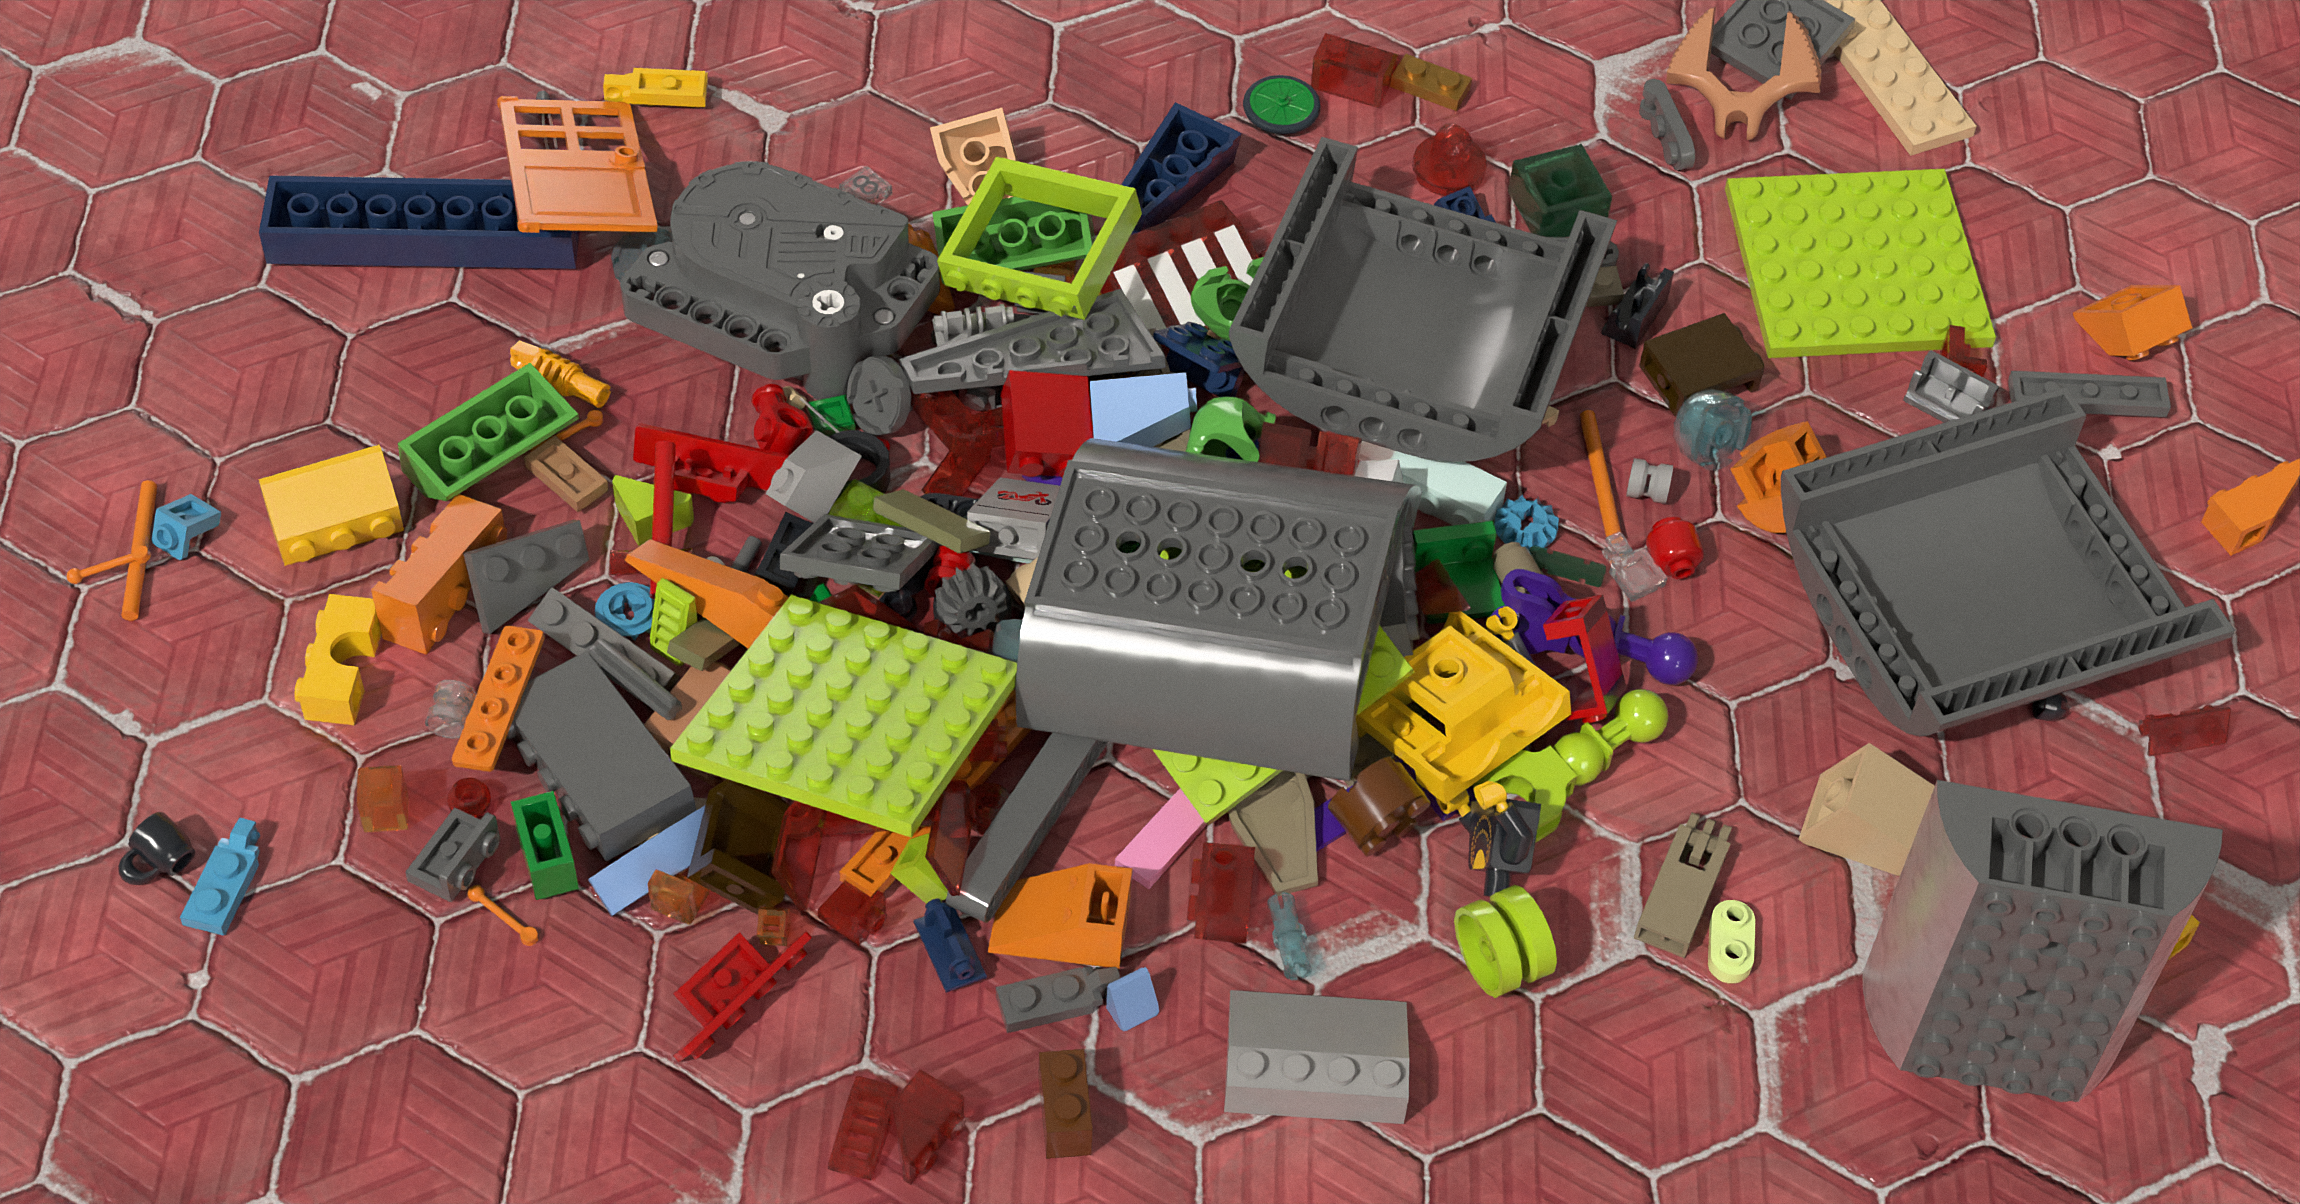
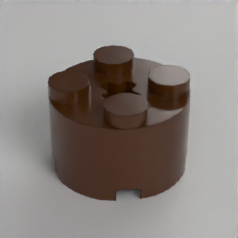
M1391 756L1376 761L1354 776L1357 782L1351 787L1349 792L1342 787L1330 800L1328 809L1358 849L1368 857L1380 850L1385 845L1386 839L1393 834L1397 838H1401L1412 831L1418 824L1414 817L1424 812L1431 802L1396 757L1392 759Z

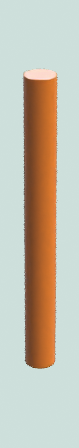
M1585 410L1580 414V421L1606 540L1610 544H1616L1622 540V533L1594 411Z
M146 480L141 483L131 553L136 547L141 545L149 548L158 487L154 481ZM133 561L129 563L121 617L125 620L134 621L138 619L146 562L138 563Z

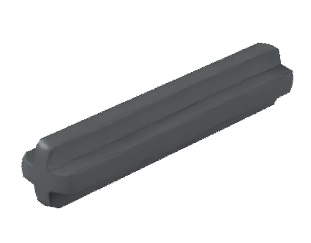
M605 639L596 640L595 645L589 650V655L666 720L674 719L676 714L682 709L681 702Z

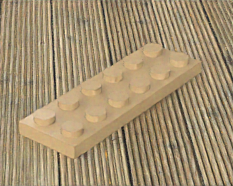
M1824 0L1855 18L1854 28L1833 52L1910 156L1974 136L1977 127L1881 0Z

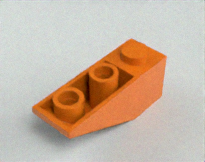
M2300 458L2290 463L2284 461L2259 477L2253 475L2247 478L2241 485L2228 491L2226 489L2219 490L2210 497L2201 523L2230 556L2263 541L2300 480Z

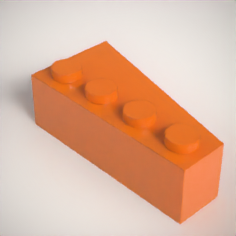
M461 494L456 495L431 523L430 536L428 538L419 536L411 545L410 558L406 562L398 559L390 568V575L393 577L387 583L377 582L371 589L384 640L427 655L434 643L443 639L449 620L455 611H460L463 608L468 597V591L471 588L463 553L506 540L507 528L504 525L502 509Z

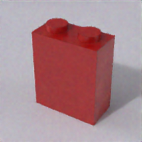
M1009 370L1001 391L1007 473L1022 474L1027 477L1043 475L1063 478L1068 460L1073 459L1076 451L1085 441L1093 438L1088 376Z

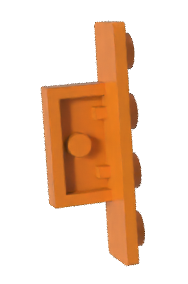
M505 626L503 628L451 760L455 767L488 772L494 770L543 645L545 636L542 630L515 626Z

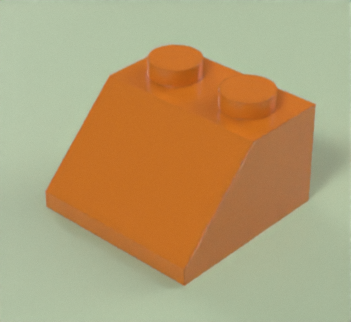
M2130 285L2073 312L2075 321L2109 356H2126L2127 360L2145 357L2149 354L2148 349L2154 346L2172 344L2179 340V334L2192 329L2180 285Z

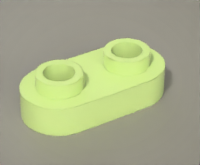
M1726 900L1714 908L1710 919L1708 967L1713 976L1725 983H1738L1749 976L1754 963L1755 915L1751 908L1743 902ZM1728 916L1735 917L1740 921H1732ZM1726 953H1734L1739 958H1730Z

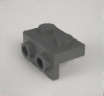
M454 807L406 870L407 881L452 903L461 890H466L471 885L476 869L485 857H491L497 850L500 843V834L496 816L487 812L480 820Z

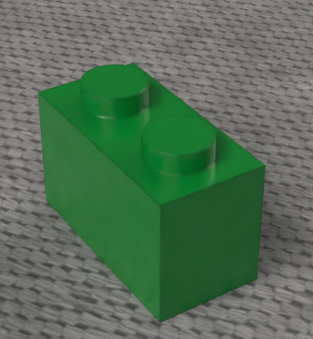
M554 791L512 801L511 806L516 831L535 899L539 900L579 889L573 856Z

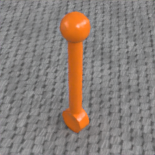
M592 410L588 412L585 420L554 436L562 441L588 426L598 427L603 423V414L599 410ZM547 439V440L541 442L540 444L536 445L535 447H533L532 449H530V451H531V452L534 451L535 449H537L539 446H541L542 444H544V443H545L546 441H548L549 439Z
M141 545L136 547L131 554L82 570L72 568L67 572L66 578L70 583L78 584L84 577L133 561L145 563L150 559L151 552L146 546Z
M473 885L469 888L468 898L473 902L483 904L519 933L521 942L524 945L532 946L537 943L538 933L534 927H524L489 899L481 886Z

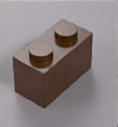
M1084 1049L1039 1052L1038 1080L1046 1159L1089 1156L1092 1154L1093 1128Z

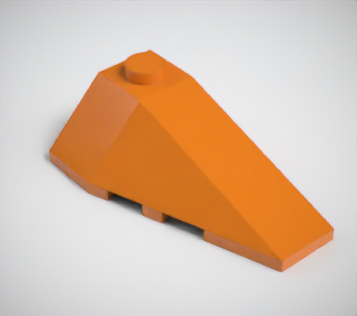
M650 539L627 554L625 559L627 563L655 583L664 578L694 596L697 613L748 649L789 598L778 587L769 584L762 578Z

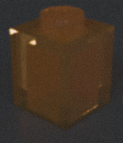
M402 765L358 768L357 807L364 832L408 829L409 793Z

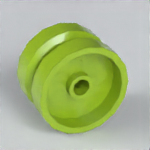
M1513 885L1491 895L1489 902L1480 899L1456 910L1454 925L1461 954L1470 973L1486 994L1497 998L1519 988L1522 980L1532 983L1555 972L1557 957L1551 930L1543 912L1524 888Z

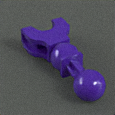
M1525 569L1510 571L1505 576L1501 585V598L1505 606L1497 608L1491 616L1497 615L1503 624V620L1498 614V609L1506 606L1511 607L1516 612L1518 620L1514 627L1518 630L1513 632L1519 633L1529 654H1536L1545 650L1564 654L1569 644L1574 653L1585 659L1579 635L1547 641L1543 624L1563 601L1574 600V598L1565 594L1561 586L1551 577ZM1515 587H1523L1527 589V591L1530 594L1521 593L1517 591ZM1608 614L1618 654L1645 662L1648 672L1655 680L1666 685H1677L1687 681L1694 674L1698 665V652L1694 643L1688 637L1676 632H1667L1655 637L1653 640H1649L1622 631L1625 620L1624 615H1620L1616 623L1612 616ZM1493 634V635L1496 636L1498 639H1500V640L1502 639V637H1501L1500 634H1499V635Z

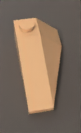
M1003 108L930 128L939 164L967 205L971 202L996 156L1018 161L1010 127ZM1004 195V197H1003L1002 199H1004V198H1010V197H1013V196Z

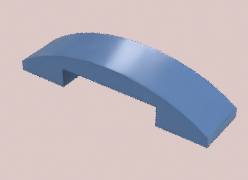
M705 806L652 837L588 879L611 917L690 867Z

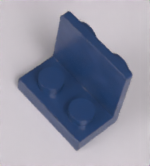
M1187 322L1177 326L1171 325L1168 328L1154 331L1152 336L1154 340L1170 348L1166 357L1170 371L1186 373L1187 380L1218 397L1236 396L1246 371L1235 354L1231 341L1225 339L1217 340L1207 334L1208 329L1195 322Z

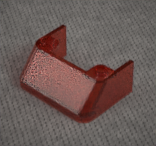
M951 779L918 827H931L925 858L951 896H959L961 892L976 808L974 793L968 784L961 779ZM795 801L784 813L771 873L800 911L808 910L823 837L889 830Z

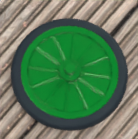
M1286 75L1268 76L1256 81L1248 88L1243 99V108L1248 119L1258 128L1275 134H1292L1308 128L1317 119L1321 107L1318 94L1308 83L1296 77Z

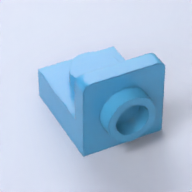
M189 494L156 509L151 541L158 548L176 559L182 560L188 556L190 538L219 526L221 511Z

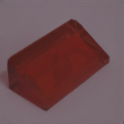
M1435 559L1415 573L1417 603L1425 615L1471 609L1439 559Z

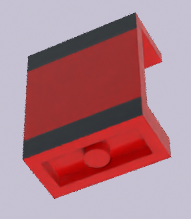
M1602 594L1563 601L1543 624L1546 639L1548 641L1579 635L1592 687L1585 688L1571 705V715L1567 717V721L1580 718L1583 723L1600 721L1607 717L1609 711L1617 704L1616 702L1627 689L1604 597Z

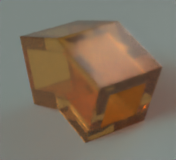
M763 906L759 908L756 937H759L760 944L787 946L791 924L790 910L788 908ZM768 926H777L779 931L768 930Z

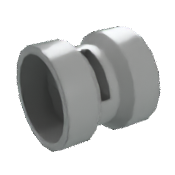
M1634 458L1626 496L1637 499L1641 496L1651 497L1653 502L1666 504L1673 465L1661 463L1658 466L1649 465L1644 459ZM1647 474H1650L1649 485L1646 487Z

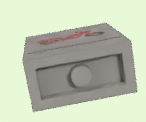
M1000 477L967 512V520L990 530L989 544L972 551L1035 560L1039 556L1060 486Z

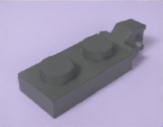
M1079 967L996 987V999L1006 1032L1011 1033L1093 1013V1008L1102 1005L1103 999L1107 998L1108 984L1120 979L1117 967L1096 969L1095 971H1093L1092 967Z

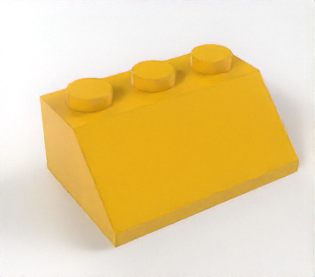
M380 444L258 479L271 528L284 566L296 562H305L313 557L337 550H345L357 544L378 538H386L392 534L404 531L399 505Z

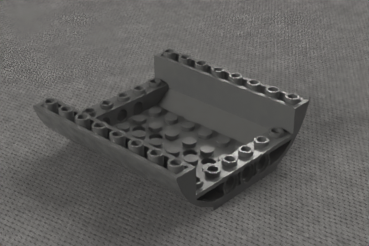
M1094 438L1088 439L1076 451L1073 459L1067 462L1024 601L1025 612L1020 635L1016 673L1017 727L1350 781L1359 747L1356 715L1404 526L1414 527L1422 495L1419 485ZM1127 541H1136L1141 544L1139 549L1133 553H1122L1118 550ZM1169 547H1177L1182 550V553L1175 559L1166 560L1160 557L1161 552ZM1257 559L1265 563L1264 568L1258 572H1248L1243 569L1245 563L1250 560ZM1293 566H1302L1308 570L1303 577L1292 579L1285 575V572Z

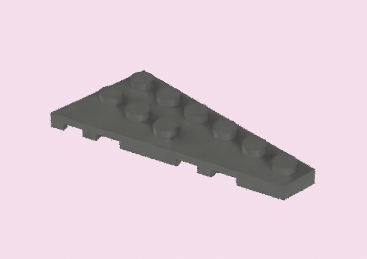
M1122 289L1097 296L1085 320L1067 315L1059 316L1049 311L899 359L900 366L914 394L1004 385L1009 370L1092 376L1166 368L1164 353Z

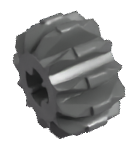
M972 563L965 571H961L956 567L954 576L942 577V587L935 590L936 610L941 620H944L945 624H948V627L954 633L963 630L970 636L976 628L986 631V625L989 622H1000L999 613L1007 609L1006 589L1001 579H998L988 566L979 569Z

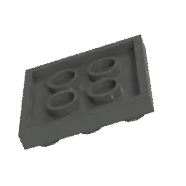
M1736 0L1714 25L1711 53L1764 84L1773 76H1780L1788 11L1796 14L1805 25L1804 27L1807 28L1820 65L1854 28L1855 18L1824 0ZM1796 93L1787 94L1784 97L1791 100Z
M824 514L780 554V570L794 572V575L800 578L821 576L832 578L835 583L841 585L862 583L873 585V588L877 591L893 592L900 590L936 553L940 544L905 527Z

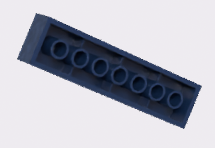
M269 176L259 236L266 264L576 269L580 231L540 230L539 233L520 232L517 226L518 218L512 182L507 179Z

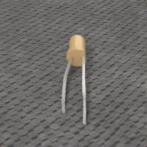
M791 386L783 388L788 404L800 410L807 405L836 433L840 432L807 402V398L800 395Z

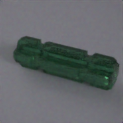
M1537 545L1531 546L1529 550L1541 571L1545 568L1548 569V574L1579 582V579H1584V584L1594 587H1600L1603 583L1606 573V566L1604 564L1594 561L1586 564L1583 558L1555 550L1553 554L1547 553V548Z

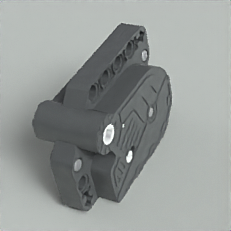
M743 161L734 162V164L722 166L714 170L709 169L691 180L678 199H675L672 206L670 218L672 242L648 247L620 282L624 315L630 321L766 378L782 380L794 377L802 381V385L808 394L816 400L845 394L847 398L848 379L853 367L858 362L872 356L893 354L902 347L939 295L940 269L937 263L938 258L935 254L909 243L908 218L905 215L880 205H873L856 198L855 195L835 187H828L795 171H788L769 165L766 162Z

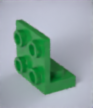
M1493 521L1413 530V547L1416 559L1414 570L1417 590L1428 624L1446 622L1449 611L1454 607L1471 619L1490 617L1497 608L1505 606L1501 598V586L1498 576L1493 569L1492 555L1497 534Z

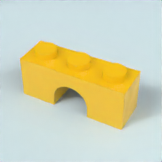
M329 594L325 610L320 609L317 614V636L315 642L309 643L305 655L306 671L304 678L299 677L297 679L295 701L300 703L305 720L355 725L365 690L359 667L346 666L341 663L353 656L375 657L381 637V630L372 598Z

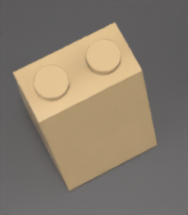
M1868 743L1820 774L1798 840L1806 845L1900 876L1935 786Z

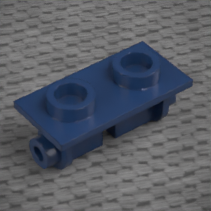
M939 898L930 900L925 905L926 912L924 917L913 920V923L945 992L947 993L986 979L987 975L956 909L949 907L946 903H942V900Z

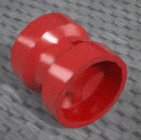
M943 545L939 546L933 559L934 568L930 569L925 579L927 592L936 598L935 590L942 587V577L954 576L956 567L961 571H965L972 563L975 565L976 559L969 551L959 554Z

